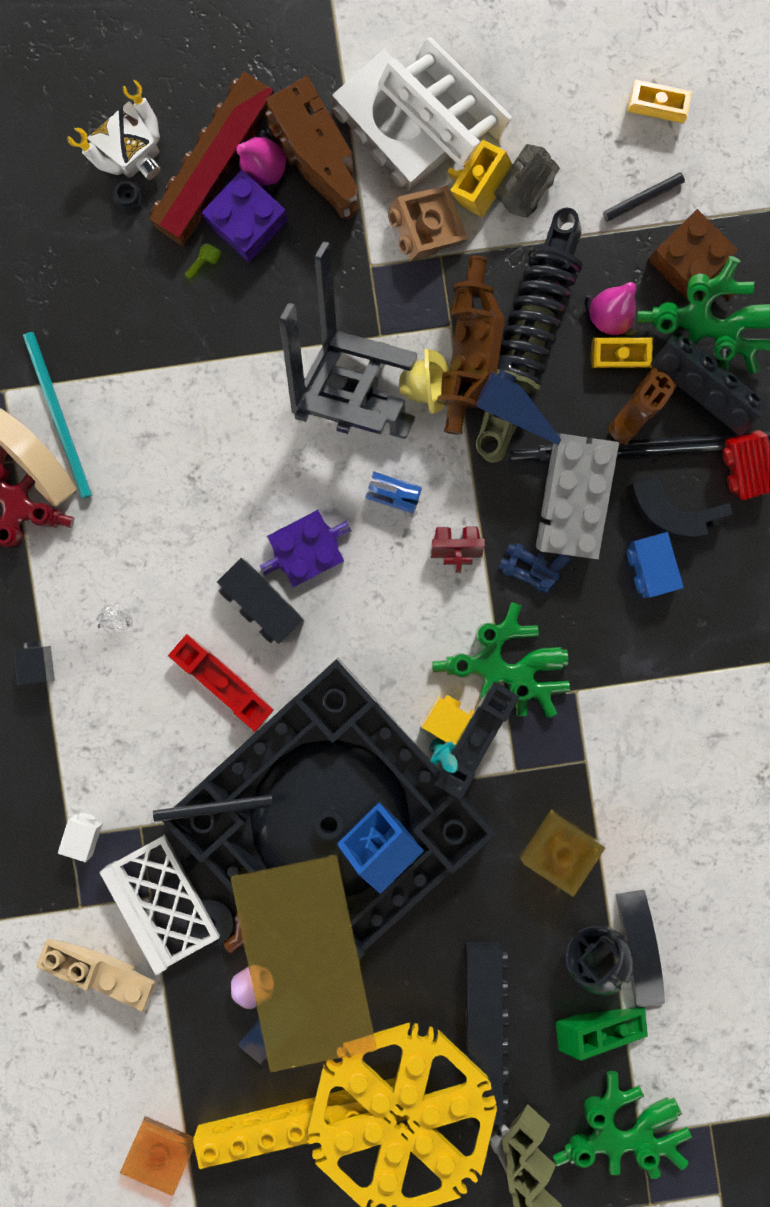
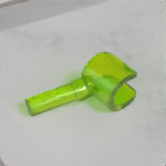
M210 244L203 245L200 249L199 257L196 259L197 261L189 268L185 275L191 279L205 261L215 264L221 254L220 250Z

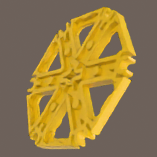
M409 1022L343 1042V1047L339 1046L337 1048V1054L342 1057V1061L337 1063L329 1057L326 1062L328 1068L323 1064L307 1131L308 1143L321 1144L319 1149L313 1150L312 1157L316 1159L315 1164L361 1207H366L370 1199V1207H376L378 1204H385L386 1207H393V1205H396V1207L436 1206L461 1198L460 1193L466 1194L467 1187L462 1182L464 1178H470L476 1183L478 1178L475 1171L480 1176L482 1175L497 1112L494 1095L489 1097L482 1096L485 1091L492 1089L488 1076L439 1030L436 1039L433 1041V1027H429L428 1034L421 1037L417 1034L418 1024L414 1023L411 1035H408ZM393 1044L402 1048L403 1051L394 1089L362 1060L365 1053ZM443 1055L448 1058L467 1078L465 1083L424 1095L431 1063L436 1056ZM336 1086L343 1087L369 1111L327 1124L324 1120L329 1093ZM396 1115L401 1117L408 1115V1124L400 1123L397 1125ZM473 1117L480 1122V1128L474 1152L470 1156H464L436 1128ZM380 1145L372 1181L368 1187L358 1186L339 1168L337 1162L340 1157ZM410 1152L416 1155L441 1179L442 1185L438 1190L413 1198H407L402 1194L401 1189Z

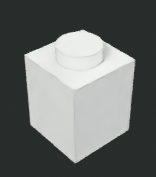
M79 813V815L71 817L67 822L57 854L86 862L93 856L103 823L95 821L96 817L86 813Z

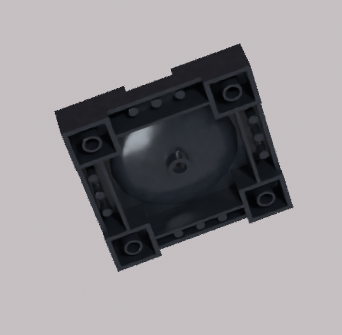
M338 657L174 807L270 794L273 795L274 806L162 821L200 863L204 862L282 947L281 952L320 994L327 990L365 955V950L450 873L454 874L496 835L492 825L465 796L460 800L435 785L441 769L430 761L431 759ZM379 802L401 822L423 849V852L381 894L359 876L337 844ZM333 817L337 821V826L332 829L325 828L322 824L323 818Z

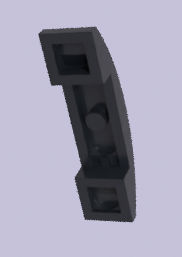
M493 681L450 753L457 759V771L450 773L442 768L436 780V786L458 799H462L476 775L477 767L502 723L506 722L520 697L519 695Z
M645 890L616 894L625 940L629 942L634 954L635 970L631 978L635 1007L641 1008L665 1003L661 961Z

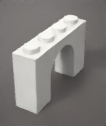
M384 48L332 95V111L341 123L345 121L353 129V136L360 144L366 143L372 150L371 155L380 166L385 165L392 172L390 175L393 181L402 188L404 186L411 192L450 156L425 131L415 138L400 141L385 136L377 128L373 119L374 113L380 103L388 97L377 84L387 63L394 59Z

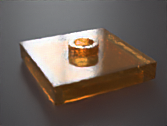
M144 1116L120 1174L173 1196L194 1149V1137Z

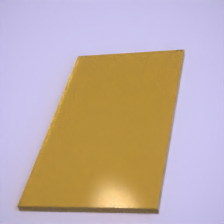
M337 855L231 877L270 1072L377 1050Z

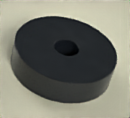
M205 898L201 902L209 917L216 921L214 926L220 935L219 939L206 945L213 947L222 944L229 938L235 923L234 913L225 901L218 898ZM194 907L192 908L189 915H192ZM197 912L196 917L201 918L199 913ZM193 923L191 937L202 940L210 935L205 925Z

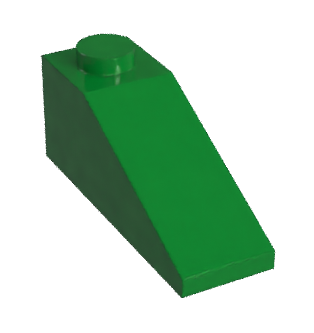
M643 1007L578 1014L556 1022L559 1051L580 1061L648 1037L646 1012Z

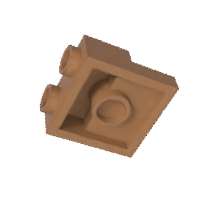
M447 185L397 197L389 207V223L392 227H397L400 234V251L403 254H407L410 261L435 255L439 250L463 244L468 239Z

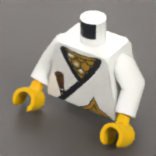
M133 80L138 88L135 95H129L126 87L123 86L124 94L134 100L135 103L133 105L130 101L126 103L89 137H87L83 129L74 128L82 137L79 144L74 142L70 136L67 139L73 147H81L83 149L82 153L101 171L115 175L123 173L129 178L133 177L138 171H141L148 180H151L160 172V167L153 160L160 152L156 145L160 139L158 122L146 98L141 97V85Z

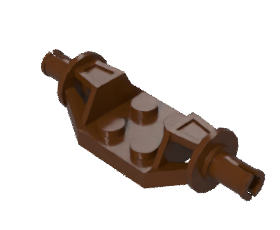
M469 256L466 281L454 283L453 286L456 294L451 314L457 318L453 353L450 361V371L442 373L441 395L437 397L438 403L448 407L443 432L453 435H462L465 409L477 407L476 400L490 372L497 374L505 319L493 296V287L483 284L488 260L483 256ZM473 298L481 299L483 310L474 308ZM466 382H473L464 397L460 396Z

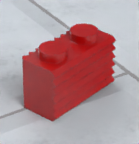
M758 430L743 434L742 436L725 439L726 448L723 449V458L727 466L730 465L731 476L727 477L730 491L742 500L770 493V448L768 435Z

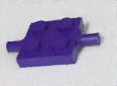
M316 510L267 535L275 558L259 565L261 570L272 565V567L264 570L263 574L266 576L280 568L287 574L292 586L295 587L344 562L338 549L337 538L352 532L350 527L339 531L349 524L345 521L331 528L324 522L319 510Z

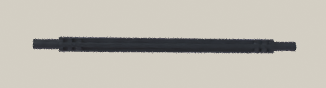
M770 431L763 432L768 435V442L770 447ZM735 433L631 440L627 444L619 442L617 457L723 450L726 448L725 439L739 435ZM539 445L536 449L510 450V461L539 460V463L550 462L553 445Z

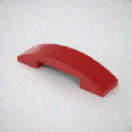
M186 634L167 655L185 672L193 675L233 710V714L254 732L258 730L274 711L270 704L249 684L189 634Z

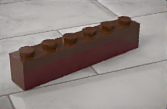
M243 71L239 79L235 78L228 89L229 95L224 103H219L216 106L212 115L213 120L208 128L204 127L197 137V145L192 152L189 151L184 156L181 170L176 177L170 178L166 185L165 195L161 201H156L151 208V217L149 219L154 228L183 247L202 219V212L214 200L239 161L240 155L237 154L236 147L238 144L252 139L266 119L265 112L268 111L266 98L273 95L274 90Z

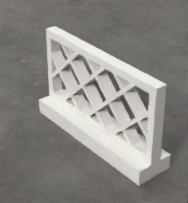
M165 835L120 860L112 862L99 872L155 975L166 970L171 964L219 939L220 935ZM159 845L162 846L167 855L164 865L148 860L151 849ZM146 853L144 859L139 858L140 855ZM169 860L173 867L168 866ZM129 861L143 864L139 878L128 876L122 865ZM146 866L162 870L158 884L143 880ZM166 871L178 875L181 880L178 890L162 886ZM141 885L156 889L153 904L141 901L138 895ZM183 886H184L185 890L187 891V893H186V892H182ZM160 891L176 895L172 910L157 905ZM180 897L190 899L193 902L194 910L192 915L176 911ZM154 911L170 915L167 929L155 926L152 921ZM197 912L199 913L201 918L196 917ZM174 916L190 921L186 935L170 931ZM193 923L205 925L210 935L202 940L191 937ZM168 936L184 940L182 951L174 955L170 954L166 946ZM188 942L194 943L193 945L187 947Z

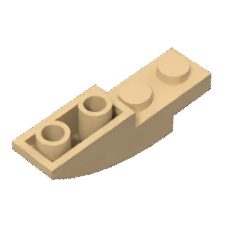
M53 939L46 940L36 966L87 991L93 988L141 1012L147 1009L157 981L136 972L135 966L82 946Z

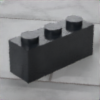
M242 557L217 581L221 586L218 590L219 593L230 603L235 600L242 607L239 613L249 623L255 621L262 628L259 633L269 643L275 641L277 644H280L304 620Z

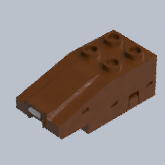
M307 75L266 98L268 111L265 112V115L269 122L268 128L275 141L280 139L284 148L282 151L286 156L289 166L295 165L298 172L338 211L340 217H345L348 220L357 215V210L359 209L357 204L358 187L352 178V152Z

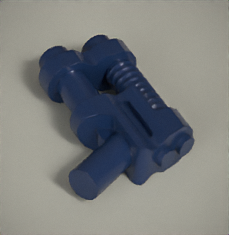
M509 543L505 554L510 555L508 560L502 558L498 568L503 570L502 574L508 577L511 575V577L513 576L524 581V583L526 582L536 587L538 591L547 594L551 590L550 587H553L557 583L556 580L560 577L558 571L568 564L571 559L568 555L560 554L552 562L548 563L545 561L544 555L540 553L537 555L524 550L523 545L516 543V545ZM517 560L531 565L529 572L515 566Z

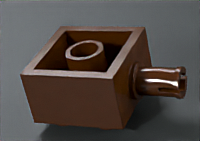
M696 209L655 250L648 261L688 300L687 284L689 279L696 274H705L710 279L717 277L723 270V265L727 262L729 256H733L738 249ZM735 294L721 296L728 302Z

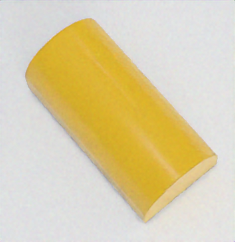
M635 79L628 101L627 112L684 124L688 117L692 92Z
M593 338L590 353L592 368L652 367L650 363L652 362L653 338Z

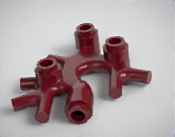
M0 447V503L3 507V514L0 518V546L8 548L19 546L23 541V532L19 526L27 520H31L33 524L42 527L57 528L61 525L72 528L75 520L74 517L62 514V510L56 509L52 505L35 503L30 500L28 492L36 481L28 473L15 486H10L6 483L10 477V470L4 464L7 452L4 448ZM44 510L45 515L40 519L39 513ZM6 531H8L9 536H8V538L5 540V539H4V533H5Z

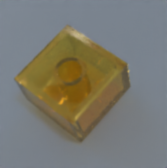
M551 809L520 858L524 865L574 897L606 847L599 840Z

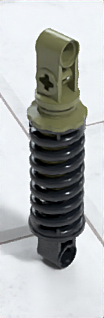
M568 207L559 209L554 214L544 246H533L530 248L528 258L530 267L523 273L524 282L518 287L520 297L514 300V312L508 316V324L510 326L503 331L505 341L501 342L497 374L501 369L516 376L514 382L520 385L527 395L540 392L539 378L534 375L545 373L546 368L539 361L540 359H549L551 353L544 346L555 343L556 338L550 333V330L560 329L561 323L555 316L564 315L566 312V307L558 301H568L571 297V292L563 286L575 285L578 274L583 267L582 262L574 256L582 234V227L578 213ZM565 223H574L573 227L568 230L561 229ZM485 411L482 426L476 440L477 451L488 462L496 463L501 461L506 455L511 437L517 425ZM491 441H497V449L492 453H486V445Z

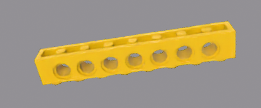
M396 1078L384 1080L394 1089ZM342 1090L329 1093L324 1120L327 1124L369 1111L350 1093ZM315 1097L198 1125L193 1143L199 1169L307 1144V1131ZM396 1115L397 1122L407 1120L408 1115L403 1117Z

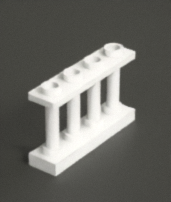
M431 37L425 39L416 57V62L407 68L401 65L395 58L389 61L377 84L460 167L470 160L480 143L479 137L488 131L495 139H498L512 120V116ZM425 70L437 81L427 89L415 78ZM445 91L458 102L448 110L436 99ZM466 111L479 122L470 130L457 119Z

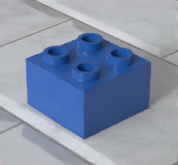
M380 802L337 843L359 876L380 894L423 852V849L401 822Z

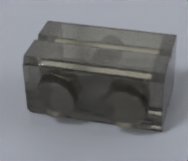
M526 144L497 187L494 195L503 203V206L509 213L528 218L537 209L538 202L545 191L553 185L554 178L560 167L555 160L551 159V155L545 148Z

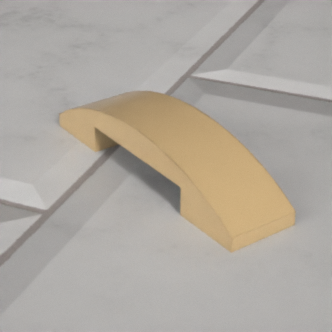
M0 409V445L36 481L35 488L54 508L76 493L77 488L46 446L21 422Z

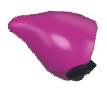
M261 130L258 137L238 144L236 150L237 154L240 155V169L247 173L264 190L271 192L276 190L280 184L279 180L285 171L286 156L282 151L283 149L273 141L271 136Z
M628 282L619 287L605 289L596 297L586 296L584 302L586 313L600 331L618 336H630L638 331L633 323L636 313V285L633 282Z

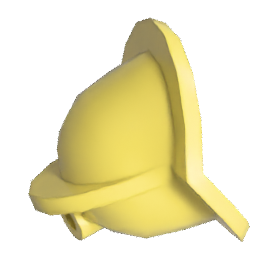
M424 349L425 359L416 361L411 371L403 370L399 379L400 394L418 403H428L429 413L434 414L445 407V405L437 402V397L441 395L442 373L449 372L450 369L441 354L434 350Z

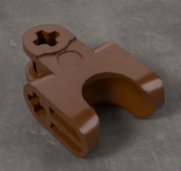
M653 367L635 389L636 391L629 401L620 409L610 423L608 432L618 442L622 444L629 443L648 419L653 418L662 409L677 385L668 375L658 372V369Z

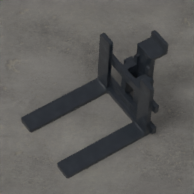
M323 242L315 255L322 348L305 379L296 305L288 303L279 319L291 411L295 414V419L304 422L307 421L309 415L338 422L336 431L345 434L349 433L351 427L381 434L386 423H389L391 436L406 439L415 421V416L405 413L404 399L376 390L378 387V377L376 376L382 364L411 371L417 360V353L337 330L330 243ZM346 353L370 361L364 373L336 366L341 354Z

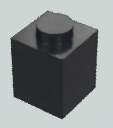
M41 641L23 643V649L14 650L18 685L55 680L51 646L41 647Z

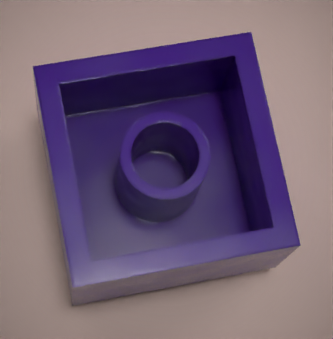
M243 170L234 177L202 212L206 223L247 262H250L288 222L285 209Z

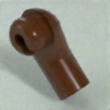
M240 911L234 916V922L236 923L235 934L223 942L224 947L230 954L250 941L253 936L254 921L247 911Z

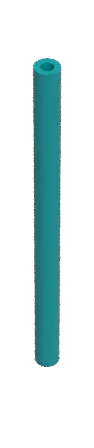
M34 332L26 333L23 335L80 497L81 499L91 497L92 493L35 334Z

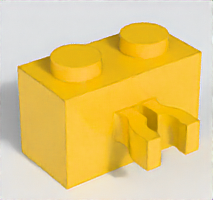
M482 139L468 163L464 165L465 168L463 170H454L450 167L447 173L450 178L456 180L450 191L460 207L483 218L514 170V166L506 150Z

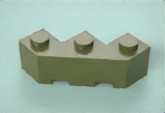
M528 1104L511 1123L502 1139L503 1151L506 1152L508 1165L506 1171L514 1207H562L544 1189L552 1176L556 1164L537 1148L543 1141L550 1124Z

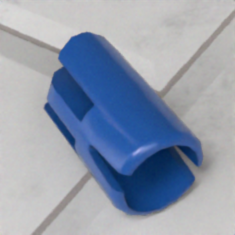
M373 471L371 477L376 481H371L368 489L373 492H367L365 499L405 512L414 513L422 487Z

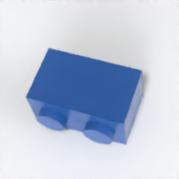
M668 532L628 543L629 549L626 550L627 558L630 565L635 567L637 577H634L635 586L638 593H642L643 598H650L684 588Z

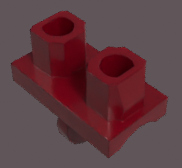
M477 526L464 527L462 529V539H452L451 528L436 527L435 536L431 543V558H443V565H454L455 573H461L462 565H472L473 558L483 557L485 541L480 539Z

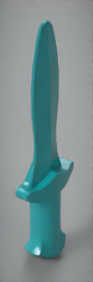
M440 738L432 740L429 750L433 753L430 761L434 765L441 761L443 768L447 772H456L458 762L450 754L455 745L451 741L446 743Z

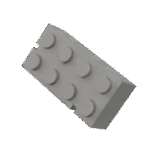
M557 433L561 438V442L559 445L553 443L541 516L551 520L550 525L546 522H540L536 548L543 552L599 559L619 442Z

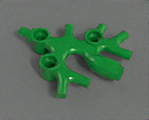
M729 256L723 270L717 277L710 279L705 274H696L689 279L687 298L690 304L688 306L678 308L675 304L668 302L663 303L659 307H653V311H638V323H652V327H656L660 332L666 334L674 332L678 327H683L688 330V338L696 346L704 337L714 338V355L718 359V363L726 370L730 369V360L737 354H740L745 360L749 374L757 373L761 368L756 353L761 350H770V339L744 338L742 336V331L747 328L770 329V304L750 305L739 309L725 319H718L711 314V304L717 297L726 294H753L754 282H736L733 280V275L740 263V260L733 256ZM698 290L704 291L701 294L695 293ZM665 319H670L671 321H670V322H665V321H663V320H665Z
M511 602L507 616L499 625L483 623L477 628L476 639L481 645V651L478 654L468 656L463 653H457L446 657V660L432 661L433 673L447 672V675H456L458 677H466L470 674L481 676L484 681L479 695L481 698H483L493 681L498 684L502 682L509 684L508 690L517 694L519 686H525L526 692L523 695H519L520 697L515 704L516 716H527V701L535 698L541 705L546 717L550 718L557 714L550 698L553 693L570 692L569 681L538 683L534 680V674L538 671L562 670L563 667H567V649L562 650L561 647L537 649L527 654L516 664H508L502 659L501 648L506 641L514 638L539 636L538 625L520 626L517 623L522 606ZM488 629L493 631V638L490 640H486L484 637V633ZM464 660L467 666L464 670L460 671L457 669V663Z
M608 1071L607 1090L604 1097L601 1099L592 1096L586 1099L583 1104L586 1119L589 1125L594 1128L593 1133L588 1137L583 1134L574 1135L569 1140V1144L564 1145L565 1150L554 1154L553 1158L557 1167L571 1161L572 1165L576 1164L579 1167L586 1168L595 1161V1154L603 1153L609 1159V1173L611 1175H619L621 1173L620 1161L622 1155L625 1152L632 1151L638 1165L648 1171L651 1179H657L661 1176L658 1168L660 1156L670 1159L680 1170H684L687 1167L688 1160L677 1151L676 1146L691 1139L692 1135L686 1126L662 1138L654 1137L653 1133L657 1128L677 1121L678 1116L682 1115L675 1098L669 1099L668 1097L645 1108L632 1129L628 1131L617 1129L613 1121L616 1111L622 1106L643 1098L644 1094L639 1085L624 1092L620 1091L618 1072Z

